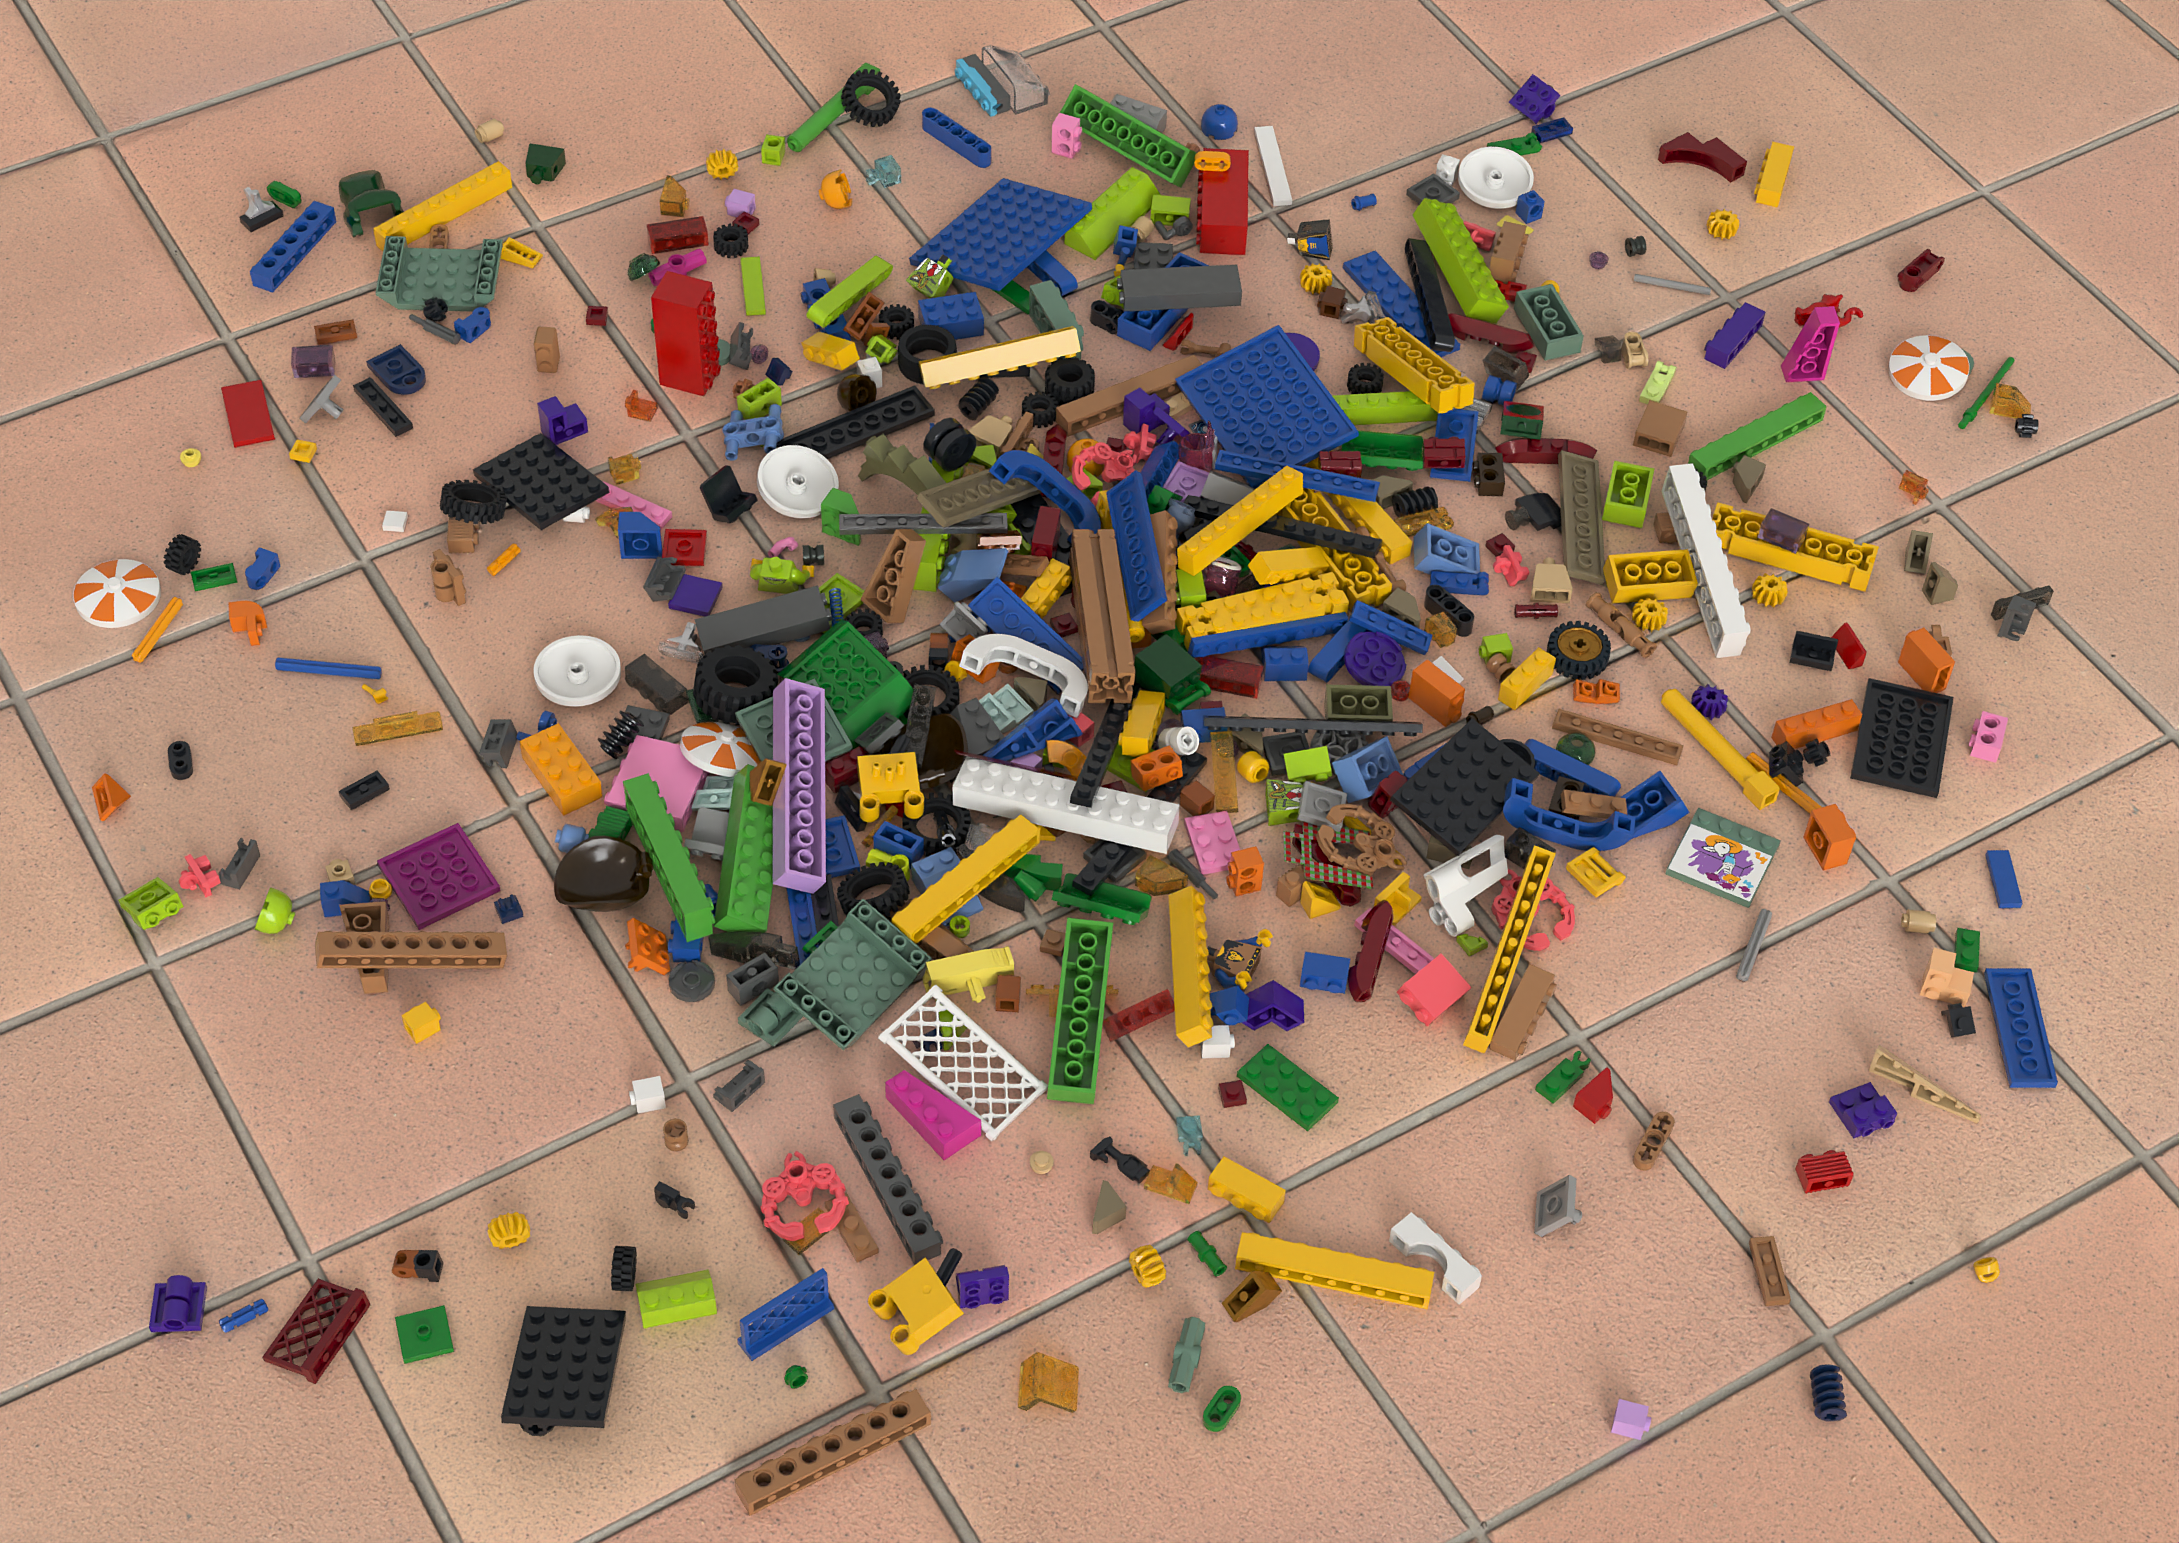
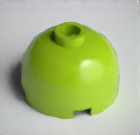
M270 887L254 930L275 934L282 931L286 924H292L296 912L291 911L292 901L284 892Z

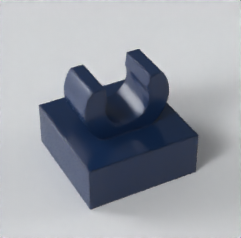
M772 358L765 375L776 385H783L786 379H790L793 371L779 358Z
M512 894L510 897L500 898L494 902V907L502 924L524 917L516 895Z
M936 1028L924 1034V1036L935 1037ZM913 1041L916 1049L920 1048V1042ZM923 1041L924 1051L931 1052V1044L937 1049V1043L935 1041Z

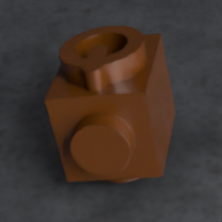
M1327 286L1325 292L1321 291L1317 303V308H1321L1320 315L1339 320L1344 304L1348 303V299L1345 298L1346 290Z

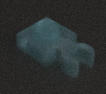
M1200 1115L1176 1117L1178 1141L1184 1142L1183 1154L1188 1156V1149L1192 1147L1197 1150V1155H1200V1141L1203 1138Z

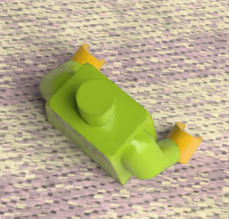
M765 557L763 560L752 558L750 577L754 580L759 579L758 591L788 594L798 591L799 585L804 584L810 577H814L815 566L802 565V571H800L791 560H783L779 557Z

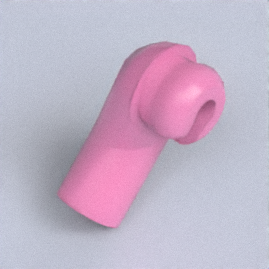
M793 537L777 541L768 551V555L770 558L778 557L786 547L793 551L797 548L798 542Z

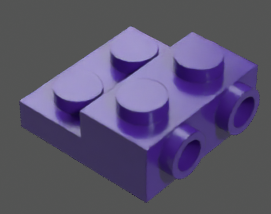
M1871 1082L1834 1095L1829 1100L1830 1105L1853 1139L1859 1136H1868L1880 1128H1889L1894 1124L1897 1116L1896 1110L1885 1095L1880 1096Z

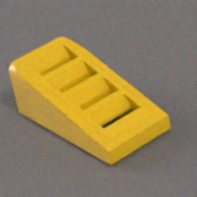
M508 237L502 247L501 259L529 268H534L543 257V254Z

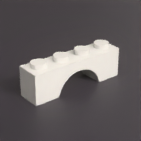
M1411 1212L1391 1228L1389 1242L1406 1257L1426 1255L1441 1265L1444 1271L1441 1289L1456 1303L1461 1304L1480 1287L1482 1275L1478 1268L1470 1265L1463 1259L1460 1252L1452 1249L1440 1234L1434 1233L1422 1218L1415 1216Z

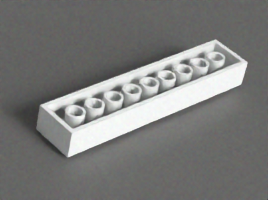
M1693 463L1669 466L1661 492L1680 550L1688 549L1698 582L1695 596L1715 657L1740 656L1743 647L1746 645L1747 636L1750 634V624L1745 620L1744 607L1740 605L1739 592L1734 587L1733 574L1728 569L1727 556L1723 554L1722 541L1716 533V523L1712 521L1710 516V505L1706 504L1705 490L1701 488L1699 483V473L1695 471Z
M967 756L952 787L954 806L1016 819L1019 815H1022L1033 824L1167 854L1179 823V804L1104 787L1099 788L1092 808L1071 804L1070 796L1077 781Z

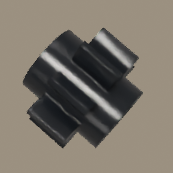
M436 297L424 302L426 307L423 308V313L426 318L434 322H441L447 318L445 313L448 312V307L442 299Z
M2022 414V418L2016 419L2015 432L2020 433L2019 437L2031 438L2032 434H2037L2039 422L2038 419H2033L2034 415Z
M1814 739L1805 744L1807 748L1803 749V755L1808 764L1814 763L1818 767L1828 762L1826 757L1830 756V750L1824 741L1819 743L1818 739Z

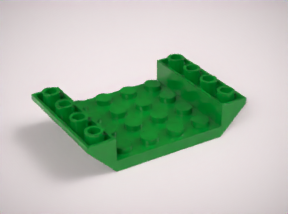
M842 619L777 674L782 681L787 678L805 683L815 678L819 687L825 689V698L852 743L853 749L858 747L854 740L886 712L899 718L920 699V696L903 675L848 621Z

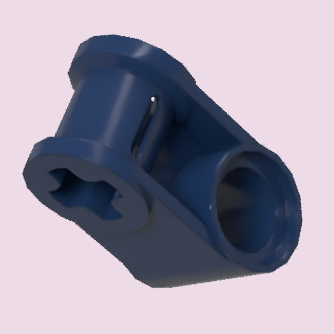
M754 644L750 647L755 652L763 653L764 658L768 657L775 666L777 673L789 664V661L786 659L788 655L787 648L783 645Z

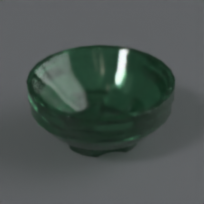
M642 253L630 260L627 271L629 280H636L654 270L660 264L659 259L656 256Z
M1566 734L1559 739L1556 750L1587 765L1592 763L1595 757L1593 741L1583 734ZM1573 740H1580L1584 745L1577 747L1571 742Z

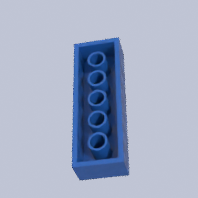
M1179 252L1165 268L1209 265ZM1189 308L1125 311L1118 318L1117 336L1151 351Z

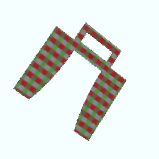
M1303 821V834L1283 831L1284 861L1304 864L1306 879L1373 889V877L1346 868L1312 861L1311 840H1317L1316 834L1320 826ZM1342 827L1340 832L1334 831V837L1331 842L1353 843L1358 833L1370 835V831ZM1290 837L1301 838L1302 859L1291 858Z

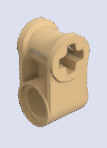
M1627 332L1624 335L1621 347L1626 368L1629 369L1632 366L1640 365L1647 367L1648 353L1640 334L1637 332Z

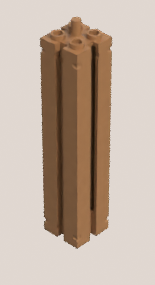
M1073 529L1069 564L1071 566L1070 571L1083 669L1088 683V703H1105L1106 699H1113L1114 703H1131L1135 666L1114 529H1098L1097 533L1094 534V531L1089 529Z

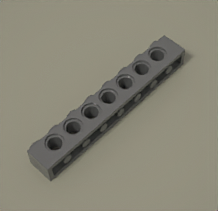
M858 1094L833 1104L834 1119L913 1264L916 1265L925 1257L927 1260L941 1255L943 1238L938 1230L935 1231L932 1227L933 1221L929 1212H924L921 1207L923 1204L919 1194L914 1193L911 1189L912 1183L907 1174L904 1175L901 1171V1162L898 1156H893L888 1138H883L878 1120H873L868 1102H863Z

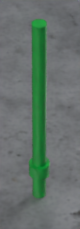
M2013 357L2007 358L1971 408H1967L1964 412L1963 418L1958 424L1960 429H1965L1969 422L1976 418L1977 411L2015 362Z

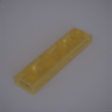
M1232 731L1210 732L1216 812H1238Z

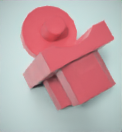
M1463 222L1477 247L1490 251L1496 232L1474 223Z
M1144 423L1141 432L1136 434V432L1131 431L1123 439L1125 446L1133 450V455H1137V464L1141 459L1148 460L1157 435L1148 432L1149 425Z
M1505 545L1503 553L1495 558L1496 561L1493 564V569L1496 573H1503L1509 586H1515L1518 580L1525 581L1530 571L1527 567H1521L1522 556L1520 552H1513L1510 545Z
M191 854L185 856V860L189 865V872L187 870L181 872L182 876L179 878L180 886L183 889L190 888L195 890L197 884L205 897L211 896L210 888L215 887L221 882L215 870L203 874V872L211 869L206 855L196 859Z

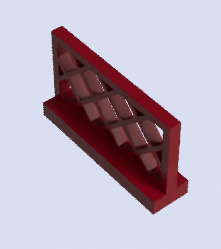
M318 1278L262 1357L263 1360L303 1375L308 1382L316 1384L371 1304L364 1290L355 1288L352 1291ZM321 1288L329 1290L330 1295L316 1299V1295ZM344 1296L349 1297L345 1304L336 1307V1299ZM332 1302V1309L319 1313L318 1306ZM315 1308V1315L302 1319V1315L306 1310ZM335 1315L331 1324L322 1325L321 1319ZM318 1321L319 1328L305 1332V1325ZM300 1327L302 1334L289 1339L288 1334L291 1330ZM321 1335L317 1344L308 1345L307 1339ZM304 1341L305 1348L291 1352L290 1345ZM287 1348V1355L278 1358L274 1357L277 1350ZM307 1354V1358L301 1366L294 1364L293 1359Z

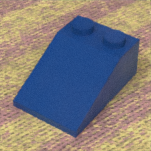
M1658 771L1620 797L1626 798L1627 815L1635 817L1634 836L1631 839L1670 826L1690 813L1661 771Z

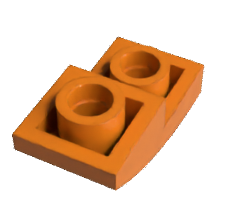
M1576 679L1573 684V700L1593 704L1618 703L1620 701V684L1599 679L1597 684Z

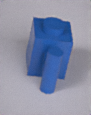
M1119 225L1113 247V254L1119 255L1117 264L1124 266L1127 258L1132 257L1137 244L1138 229Z

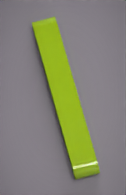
M877 255L817 300L809 308L806 317L822 328H825L866 296L868 292H871L885 281L891 274L893 265Z

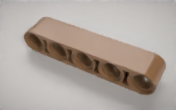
M905 902L903 907L898 906V911H902L908 904ZM891 910L889 911L890 916L886 917L885 914L883 916L892 923V918L896 912ZM939 926L916 944L934 960L968 953L967 948L960 941Z

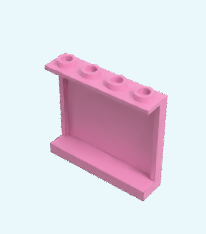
M637 735L634 742L629 744L628 755L626 759L621 761L620 772L618 776H614L612 789L606 793L604 804L626 810L623 781L649 773L651 780L656 781L658 784L659 797H664L667 814L671 813L673 816L675 830L684 832L693 812L691 807L697 790H703L706 778L710 772L702 770L689 762L682 754L680 745Z

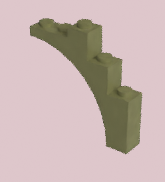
M884 434L879 437L873 436L866 442L867 446L863 453L867 461L861 465L862 469L858 474L862 482L874 474H884L904 483L917 495L922 491L946 484L925 455L917 459L913 457L904 444L899 448L893 447Z

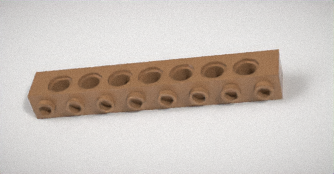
M324 931L317 933L315 941L317 968H504L507 958L504 933Z
M917 1389L911 1392H903L895 1400L889 1403H881L873 1411L867 1414H859L852 1421L844 1425L835 1426L828 1433L820 1437H813L806 1444L798 1448H791L784 1455L774 1460H767L760 1467L752 1471L741 1473L738 1478L734 1479L736 1493L749 1516L931 1425V1412ZM897 1414L905 1415L902 1418L895 1417ZM875 1425H881V1426H883V1427L880 1428V1429H874V1428H872V1427L875 1426ZM854 1436L860 1437L859 1440H851L850 1438ZM829 1448H837V1449H838L837 1451H834V1452L828 1451ZM807 1459L815 1460L813 1463L804 1462ZM786 1470L792 1471V1473L788 1475L782 1474V1472ZM762 1482L770 1483L767 1486H759Z

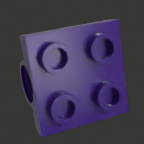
M1532 74L1509 103L1537 124L1541 118L1546 119L1552 115L1556 107L1555 102L1560 97V94Z
M1005 1265L983 1268L982 1271L977 1269L956 1273L960 1308L972 1309L979 1305L1000 1304L1003 1301L1009 1300V1272Z
M174 1275L167 1279V1283H155L149 1323L150 1331H201L207 1292L206 1282H193L187 1276Z

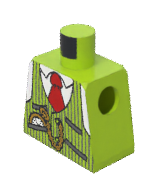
M943 254L937 263L926 258L906 281L928 298L943 297L953 280V276L946 270L952 260Z
M1267 779L1265 796L1268 826L1300 821L1297 818L1303 787L1301 783Z

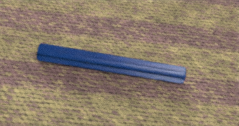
M280 657L276 658L275 662L276 669L281 671L380 679L382 675V669L379 666Z

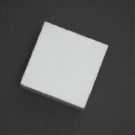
M386 511L382 524L383 531L404 532L408 519L407 512Z

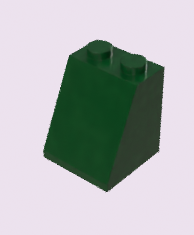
M1167 634L1135 655L1134 683L1140 684L1141 688L1148 691L1165 693V699L1170 700L1175 695L1179 696L1188 686L1195 685L1201 678L1202 665Z

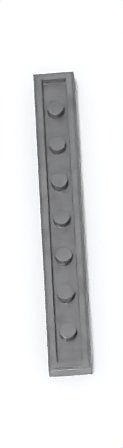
M984 513L945 528L938 524L931 514H839V535L894 534L896 529H913L918 534L1007 533V513Z

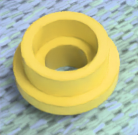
M194 448L184 450L180 454L181 462L187 467L197 466L201 460L200 451Z

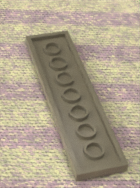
M1561 450L1558 455L1563 563L1570 577L1603 585L1605 582L1603 572L1605 559L1599 462L1595 459Z
M989 468L922 491L917 496V500L935 518L936 522L945 528L1042 492L1032 483L1021 478H1012L1004 485L989 472L991 469Z

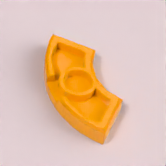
M1046 740L1048 762L1059 763L1065 766L1071 775L1079 777L1087 757L1078 748L1067 742Z

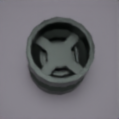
M803 545V565L810 566L813 563L824 565V545H817L815 548Z

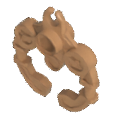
M1340 804L1330 809L1326 819L1332 824L1337 825L1341 823L1345 816L1355 819L1359 816L1367 821L1366 825L1372 828L1371 835L1358 833L1355 836L1353 845L1362 854L1357 859H1354L1351 856L1345 858L1338 854L1339 849L1335 848L1331 842L1334 837V829L1322 824L1316 834V838L1321 850L1330 862L1334 861L1343 866L1342 868L1372 876L1376 869L1386 866L1394 870H1404L1407 861L1401 854L1395 851L1392 841L1395 836V830L1390 823L1383 821L1376 813L1366 811L1362 808V805ZM1394 860H1400L1402 865H1396Z

